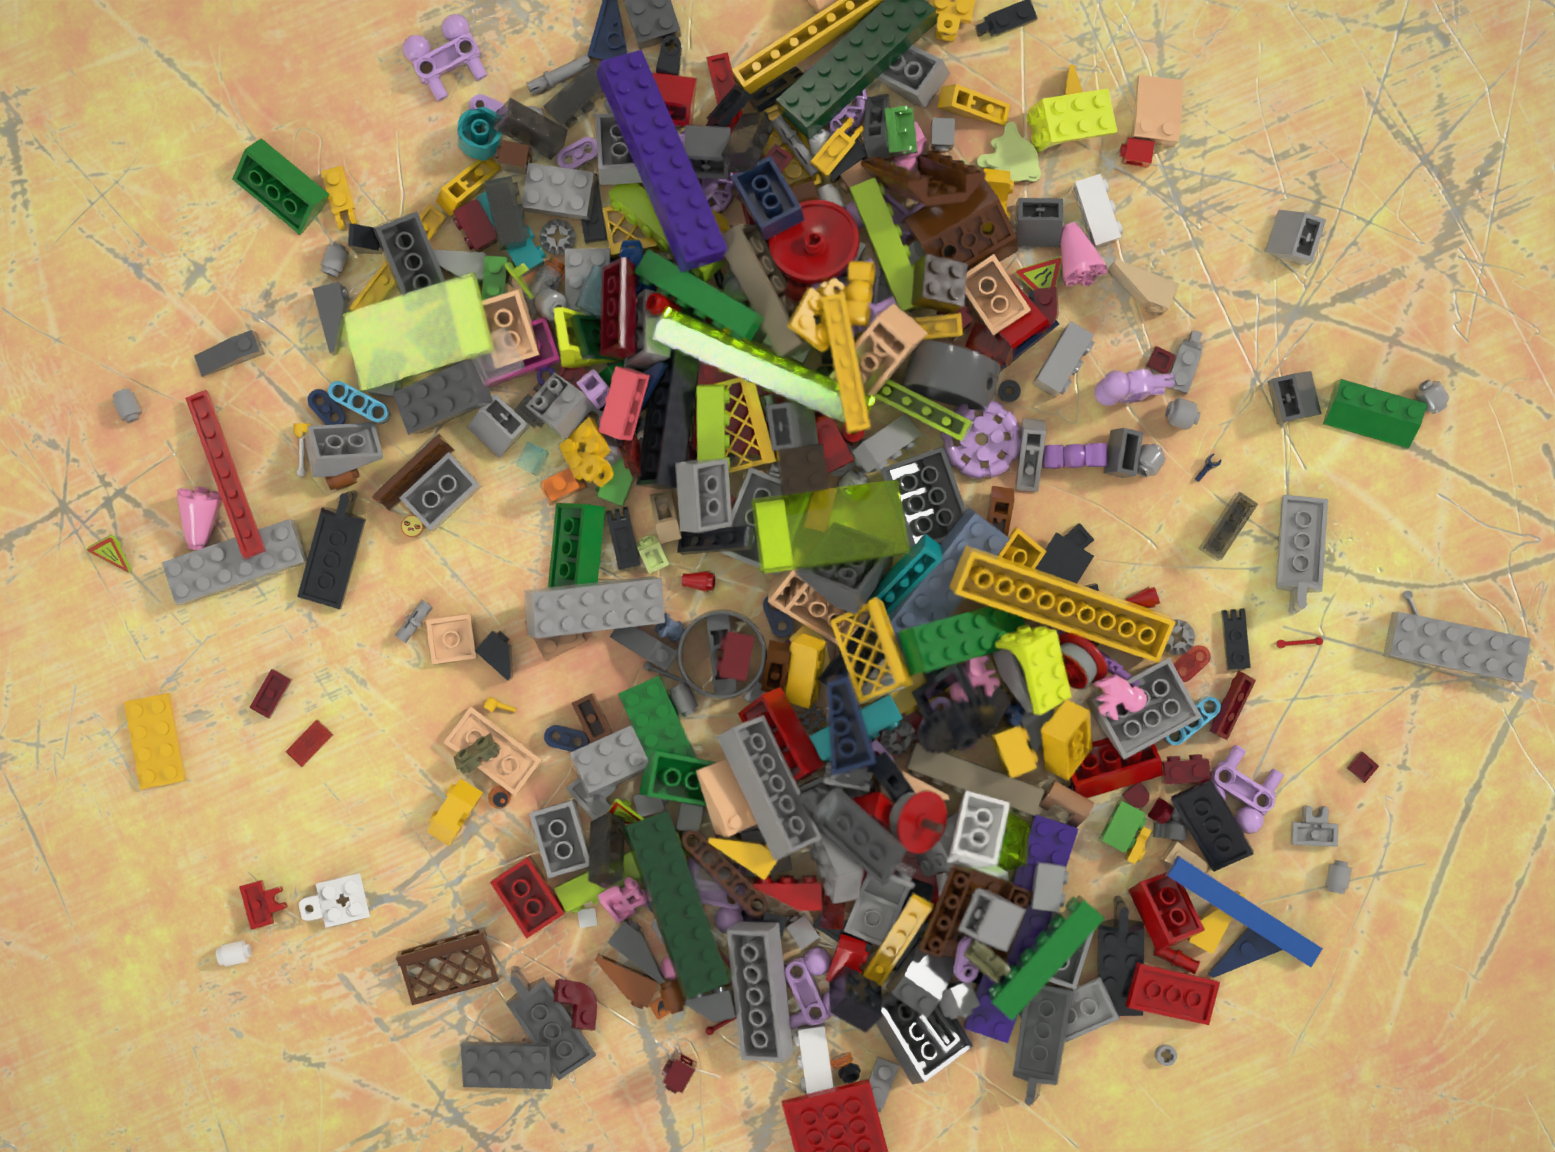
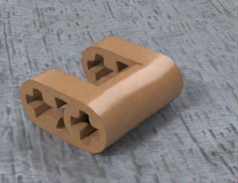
M1055 780L1045 789L1039 807L1046 811L1054 804L1070 812L1067 822L1076 828L1088 817L1094 806V802Z

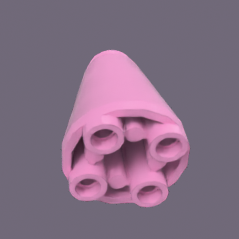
M1077 223L1064 225L1061 234V257L1065 286L1070 287L1081 283L1082 286H1089L1095 283V278L1108 272L1106 263L1082 228L1078 227Z
M195 487L194 491L184 488L177 489V502L185 542L188 543L187 548L193 550L205 548L206 544L209 543L223 502L219 491L208 492L206 487Z

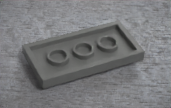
M463 1041L461 1044L463 1087L551 1089L553 1086L551 1043Z

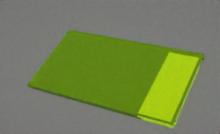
M475 272L343 314L360 392L493 352Z
M898 479L751 499L761 574L910 554Z

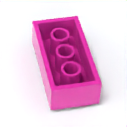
M545 317L531 321L540 355L499 368L495 366L490 349L464 357L465 360H479L488 388L538 371L541 368L561 363L557 345L548 320Z

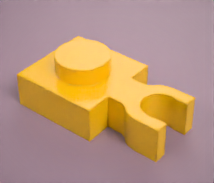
M1143 826L1138 831L1136 842L1133 848L1127 851L1124 857L1125 860L1134 865L1137 861L1140 862L1146 851L1143 848L1152 830Z

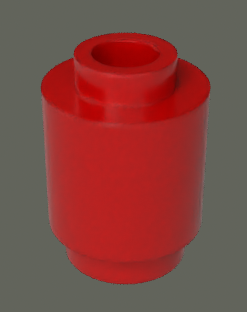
M846 423L842 428V435L848 443H858L864 436L865 430H860L855 435L847 433Z

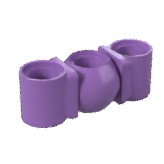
M1107 443L1069 444L1065 446L1044 445V469L1108 466Z

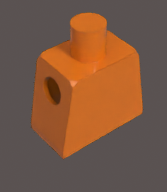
M567 468L543 480L540 488L549 506L587 488V485L583 478L581 480L574 478L570 468Z

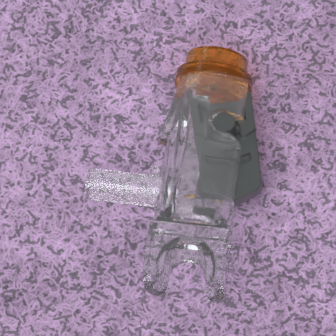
M552 256L533 275L534 280L531 284H527L534 298L531 300L522 289L531 321H534L539 315L535 309L537 295L545 289L558 291L562 275L565 273L563 271L565 265ZM511 276L507 284L515 289H520L521 286Z

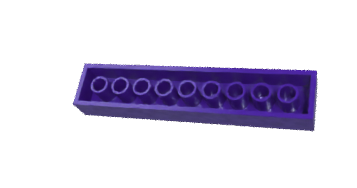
M642 50L600 61L596 72L597 78L681 273L723 260L728 248Z
M1039 814L1032 815L1010 882L1032 891L1036 861L1060 864L1065 866L1066 869L1079 829ZM1029 902L1006 961L1009 966L1011 964L1016 965L1021 959L1019 955L1027 947L1031 948L1036 943L1034 939L1042 930H1046L1052 911L1032 909ZM981 971L974 990L980 1005L973 1009L974 1013L965 1017L963 1026L966 1030L1008 1043L1017 1016L1012 1021L991 1002L988 997L990 993L988 990L994 981Z

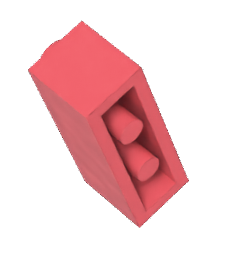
M615 367L611 378L610 390L606 396L604 412L600 418L598 432L619 440L633 439L650 375L630 368Z

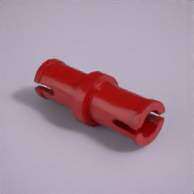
M1168 947L1158 952L1155 949L1153 952V956H1157L1170 962L1171 966H1178L1192 974L1196 973L1200 965V961L1182 954V951L1179 949L1175 951Z

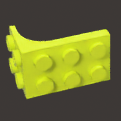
M1108 89L1043 98L1028 109L1026 116L1027 123L1031 126L1032 131L1031 142L1037 153L1064 142L1112 135L1118 132Z
M1022 625L1017 628V631L1001 636L1000 640L995 642L996 648L1009 650L1020 661L1024 669L1034 714L1041 715L1072 697L1056 630L1046 629V627L1034 628L1030 627V625Z

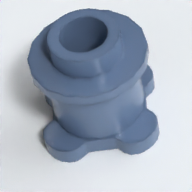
M664 613L665 623L657 624L655 632L659 633V637L667 636L671 642H675L680 639L684 631V625L681 621L676 622L669 618L670 615L668 613Z

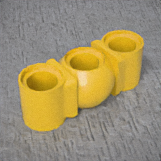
M851 261L849 263L846 305L851 326H868L871 308L869 304L872 300V286L875 278L874 262Z

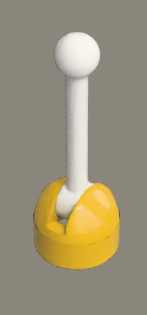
M293 423L294 434L300 439L299 469L297 470V475L300 477L306 474L304 469V439L307 435L308 426H311V424Z

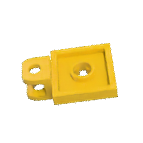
M930 0L929 4L936 9V17L938 18L935 29L936 39L953 42L957 36L960 22L971 24L975 0H955V2H951V0Z
M832 279L828 283H821L816 291L813 288L807 289L787 327L819 351H826L830 345L821 297L844 293L846 297L847 287L837 279ZM818 315L820 318V323L815 325V319L813 318V316Z
M588 417L559 445V448L574 478L578 480L583 478L588 482L593 480L597 486L603 487L613 477V470L608 460L603 459L611 450L602 433L598 432L599 427L595 419ZM605 472L604 478L601 479V474Z

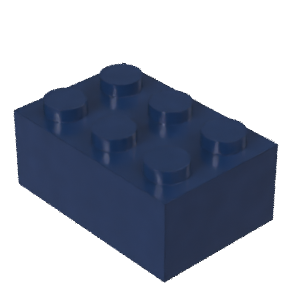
M771 155L731 175L734 189L764 241L804 221L802 207Z

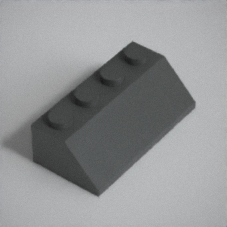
M417 211L372 227L408 312L449 296L446 281Z

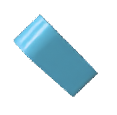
M335 381L330 384L328 394L336 402L378 424H384L390 419V409L383 403L344 382ZM343 386L345 393L342 397L337 398L335 390ZM358 397H363L365 401L361 408H356L354 404ZM382 407L384 415L382 418L376 419L374 411Z
M1208 696L1200 698L1194 703L1201 715V718L1196 720V724L1192 727L1187 725L1179 729L1177 740H1170L1168 735L1163 738L1164 741L1171 745L1182 744L1220 712L1221 706L1219 701L1214 697ZM1208 700L1214 706L1210 713L1204 710V703Z

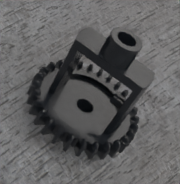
M955 663L947 669L941 667L923 672L926 683L912 692L924 718V723H921L919 725L920 728L917 730V738L926 752L931 751V753H935L937 751L940 754L944 750L948 753L952 748L955 751L957 749L969 748L978 739L982 738V734L990 733L989 729H994V724L999 723L998 719L1001 718L1000 714L1002 712L997 701L986 694L982 696L977 694L965 667L961 664ZM959 681L968 701L966 702L961 697L960 704L952 700V707L944 704V711H940L938 708L933 710L929 700Z

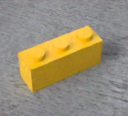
M802 633L796 640L791 642L789 648L791 659L787 670L789 674L784 686L786 697L790 703L810 709L818 701L821 684L818 678L823 671L827 641Z

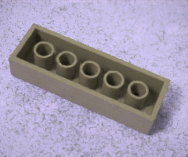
M737 224L722 234L728 248L725 257L730 264V271L737 277L742 293L748 297L751 303V310L764 317L761 328L771 340L773 351L779 357L797 356L813 347V345L787 327L799 302L784 274L776 267L770 248L756 225Z
M915 741L905 765L909 769L908 773L919 778H923V775L929 776L931 782L944 786L945 783L951 784L950 788L954 791L964 794L967 790L1010 802L1009 806L1014 808V812L1025 817H1029V814L1036 815L1044 790L1040 787L1010 778L1005 774L945 752L938 754L937 751L935 753H931V751L926 752L921 744Z

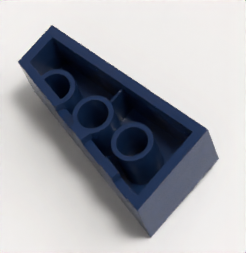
M849 671L828 677L829 731L832 776L874 764L876 763V755Z

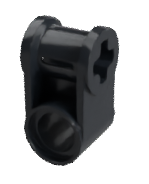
M669 35L663 39L656 73L679 75L682 46L676 36ZM671 43H675L676 48H674L672 52H669L668 47L666 46H670Z

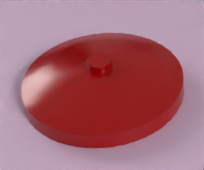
M825 200L801 202L799 204L802 207L804 221L769 238L772 259L781 273L800 283L818 284L835 279L849 268V263L854 261L858 254L860 237L856 222L846 209L836 203Z

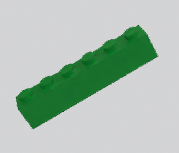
M649 249L635 270V273L641 276L639 281L649 287L652 284L658 286L657 291L668 298L670 295L677 298L676 303L686 309L689 305L695 308L693 313L704 320L707 316L712 318L713 322L711 324L721 330L727 327L732 330L730 335L741 342L743 338L751 342L764 320V317L687 271L681 273L678 266Z

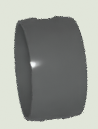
M922 340L915 350L912 351L904 386L917 394L956 407L967 404L970 410L986 411L996 389L1000 365L996 361L968 349L937 341Z
M713 610L703 613L692 620L680 636L677 646V663L680 673L693 690L705 697L725 700L743 695L754 687L765 669L767 649L764 637L759 628L749 618L738 612ZM729 615L747 622L756 632L762 647V662L759 672L754 680L740 691H737L735 679L719 677L720 672L716 671L718 660L716 658V651L720 648L722 635L727 636V631L731 632ZM705 618H707L714 693L705 691L697 686L687 674L683 663L682 653L685 639L691 629Z

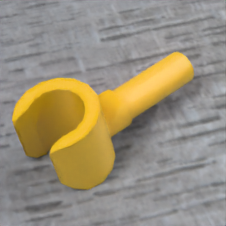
M493 697L487 698L483 704L484 708L491 712L496 707L515 713L516 710L515 707L503 704Z

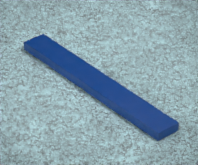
M1178 855L1165 874L1309 967L1313 966L1323 949Z

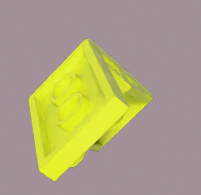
M564 307L554 308L555 330L562 367L577 368L624 361L622 358L616 360L582 359L569 318L573 315L586 314Z

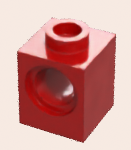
M1128 137L1125 144L1122 143L1120 147L1119 157H1123L1122 164L1148 168L1152 163L1155 141Z

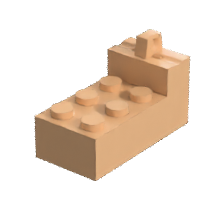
M892 304L878 315L854 345L866 405L905 358L915 350L928 334L912 317L904 313L895 304ZM834 370L827 381L839 390L836 371Z
M795 549L792 552L794 566L783 567L779 576L775 574L771 579L768 603L838 645L830 620L848 612L833 606L796 575L797 570L808 556ZM868 611L861 613L858 620L859 623L862 624L868 617ZM847 620L839 623L840 632L847 635L852 623ZM856 625L853 634L860 627L859 625Z

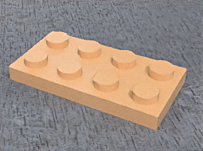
M471 706L443 743L458 753L460 750L474 744L480 737L491 733L494 743L497 742L501 750L486 762L482 757H479L478 759L482 765L477 768L516 796L543 759Z

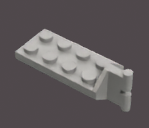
M1292 495L1282 496L1276 588L1291 592L1290 608L1288 610L1291 615H1295L1307 606V593L1322 592L1328 499Z

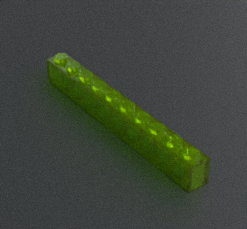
M666 307L661 315L653 339L661 345L675 348L684 355H691L700 359L705 364H712L721 368L725 373L735 374L746 382L758 384L767 391H774L790 401L804 404L808 409L820 411L829 418L845 422L838 382L786 358L779 357V355L744 340L741 342L726 332ZM864 393L867 413L869 415L876 398Z

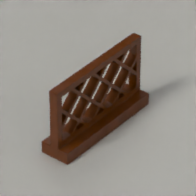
M438 434L372 496L373 500L391 511L401 501L400 497L448 452L452 454L455 450Z
M485 927L398 951L396 960L401 968L412 1005L499 981L486 938ZM483 945L485 954L482 960L470 954L474 947ZM458 952L465 956L460 966L449 960L452 953ZM436 958L444 962L439 972L427 966L431 959ZM467 958L479 963L474 973L463 968ZM415 964L422 968L416 978L408 974L406 966ZM446 964L457 969L453 979L441 974ZM483 965L489 968L492 977L484 979L478 976L477 973L480 967ZM424 970L436 975L431 985L420 980ZM460 971L471 976L468 984L462 985L455 981ZM438 978L450 983L446 990L440 991L433 987ZM417 983L428 989L425 996L415 997L414 988Z

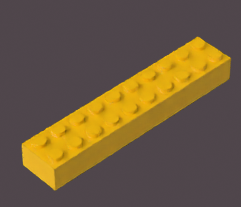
M965 545L949 586L957 595L1069 633L1078 634L1086 639L1157 663L1160 661L1175 625V621L1166 614Z

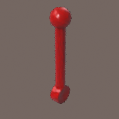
M1316 637L1315 639L1297 641L1278 640L1276 646L1284 648L1290 645H1322L1323 638Z
M737 1017L724 1020L713 1027H707L706 1034L712 1035L715 1030L737 1019Z

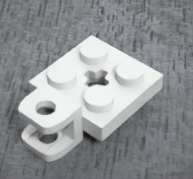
M360 873L316 883L318 894L305 897L299 902L303 920L308 921L323 917L326 928L370 917ZM340 894L349 897V901L346 902L344 907L336 902L340 898ZM306 905H312L314 910L308 912Z

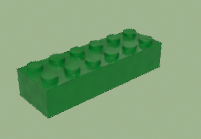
M988 606L898 631L909 674L915 675L1003 650L1002 648H996L995 642L1000 640L1001 636L1017 631L1019 626L1025 624L1022 616Z
M1080 895L1076 898L1073 896L1065 904L1066 910L1061 915L1058 913L1050 921L1051 926L1047 931L1042 930L1035 937L1036 943L1031 948L1027 947L1019 955L1021 959L1018 963L1009 966L1011 968L1010 973L998 984L994 982L988 991L990 993L988 997L991 1002L1012 1021L1105 919Z

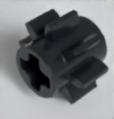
M815 704L809 710L804 707L806 711L804 714H798L799 717L804 718L801 725H809V731L812 730V726L821 729L818 723L826 721L825 718L820 716L824 710H815ZM811 711H814L815 716H818V720H814L813 724H810L809 719L806 718V715H810Z

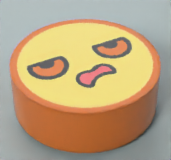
M408 515L401 522V530L408 537H418L424 530V524L415 515Z

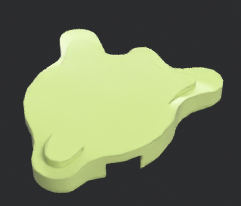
M1008 122L1004 127V135L991 141V147L995 152L993 154L980 155L977 159V165L980 168L1010 171V180H1014V182H1037L1041 177L1037 151L1028 140L1020 136L1017 125L1014 122Z

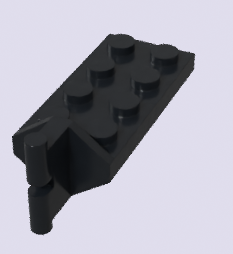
M355 490L340 495L337 509L321 508L297 597L336 609H342L366 523L365 518L352 513L358 496Z
M1115 896L1113 899L1114 919L1102 921L1098 926V977H1101L1119 1016H1143V1011L1126 1007V1002L1136 963L1144 964V923L1129 920V910L1122 897Z

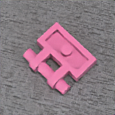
M627 877L624 880L626 885L624 888L621 889L616 885L598 895L601 904L617 923L636 914V907L648 905L645 891L640 889L639 883L631 877Z

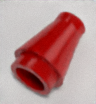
M652 293L647 298L646 308L653 315L676 317L680 313V305L661 293Z
M710 571L683 573V587L707 593L714 591L715 573H710Z
M1148 586L1131 597L1126 598V601L1146 608L1156 607L1155 605L1160 604L1155 587L1149 588Z

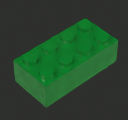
M661 675L618 694L648 760L654 751L692 758L697 757L669 697L670 695Z

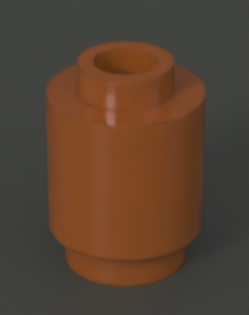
M356 468L337 476L325 477L330 490H340L356 484L357 478L360 475Z
M677 979L660 984V994L665 1010L671 1011V1014L683 1011L686 999L683 998Z

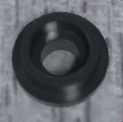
M1013 380L1002 382L998 389L1000 398L1005 402L1017 400L1021 393L1019 384ZM1007 387L1013 388L1014 393L1012 395L1006 393Z
M846 1063L839 1069L838 1075L844 1083H853L860 1078L861 1070L857 1064Z

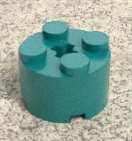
M486 107L466 110L460 116L457 140L458 146L463 153L471 158L486 161L496 154L498 145L501 146L503 129L499 116Z

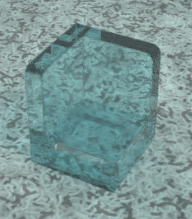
M527 441L516 466L538 476L549 452Z

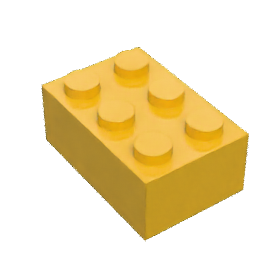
M1066 699L1061 706L1059 705L1055 709L1051 720L1044 723L1041 734L1045 769L1068 781L1092 750L1090 711Z
M1010 724L993 731L990 739L1006 776L1013 778L1037 768L1035 763L1038 762L1034 749L1029 748L1027 745V741L1030 739L1025 728L1020 727V725L1017 727Z

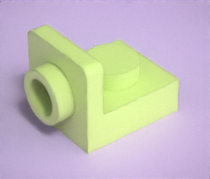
M656 535L645 536L636 543L649 574L669 565Z

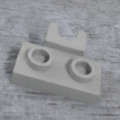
M579 778L566 789L596 822L608 812L611 804L606 798L618 786H613L588 798Z
M1304 805L1302 808L1303 822H1292L1291 844L1338 847V824L1328 823V807L1320 806L1318 815L1313 816L1312 808Z

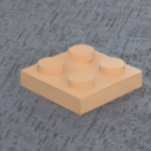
M471 614L426 620L432 664L477 658Z

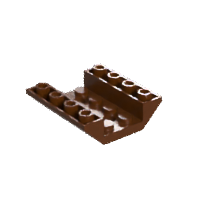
M928 151L925 155H918V171H907L906 167L895 166L894 162L883 161L882 157H870L869 161H861L862 168L872 178L875 177L877 183L881 182L884 188L925 206L965 202L986 177V172L977 169V166L966 165L965 161L953 160L952 156L941 155L940 151Z
M985 178L965 202L925 206L904 218L912 237L919 242L924 254L967 263V272L993 254L1000 262L1018 251L1017 236L999 198ZM991 223V231L984 234L982 231L984 224ZM952 245L953 253L950 256H945V247Z
M952 864L919 950L939 957L943 954L956 958L959 943L957 941V934L961 932L958 929L973 899V893L977 888L989 890L1027 910L1033 892L1004 878L974 868ZM1022 920L1017 928V931L1007 951L1001 950L999 948L984 943L986 947H988L992 952H994V956H998L1005 963L1008 959L1009 953L1017 936Z

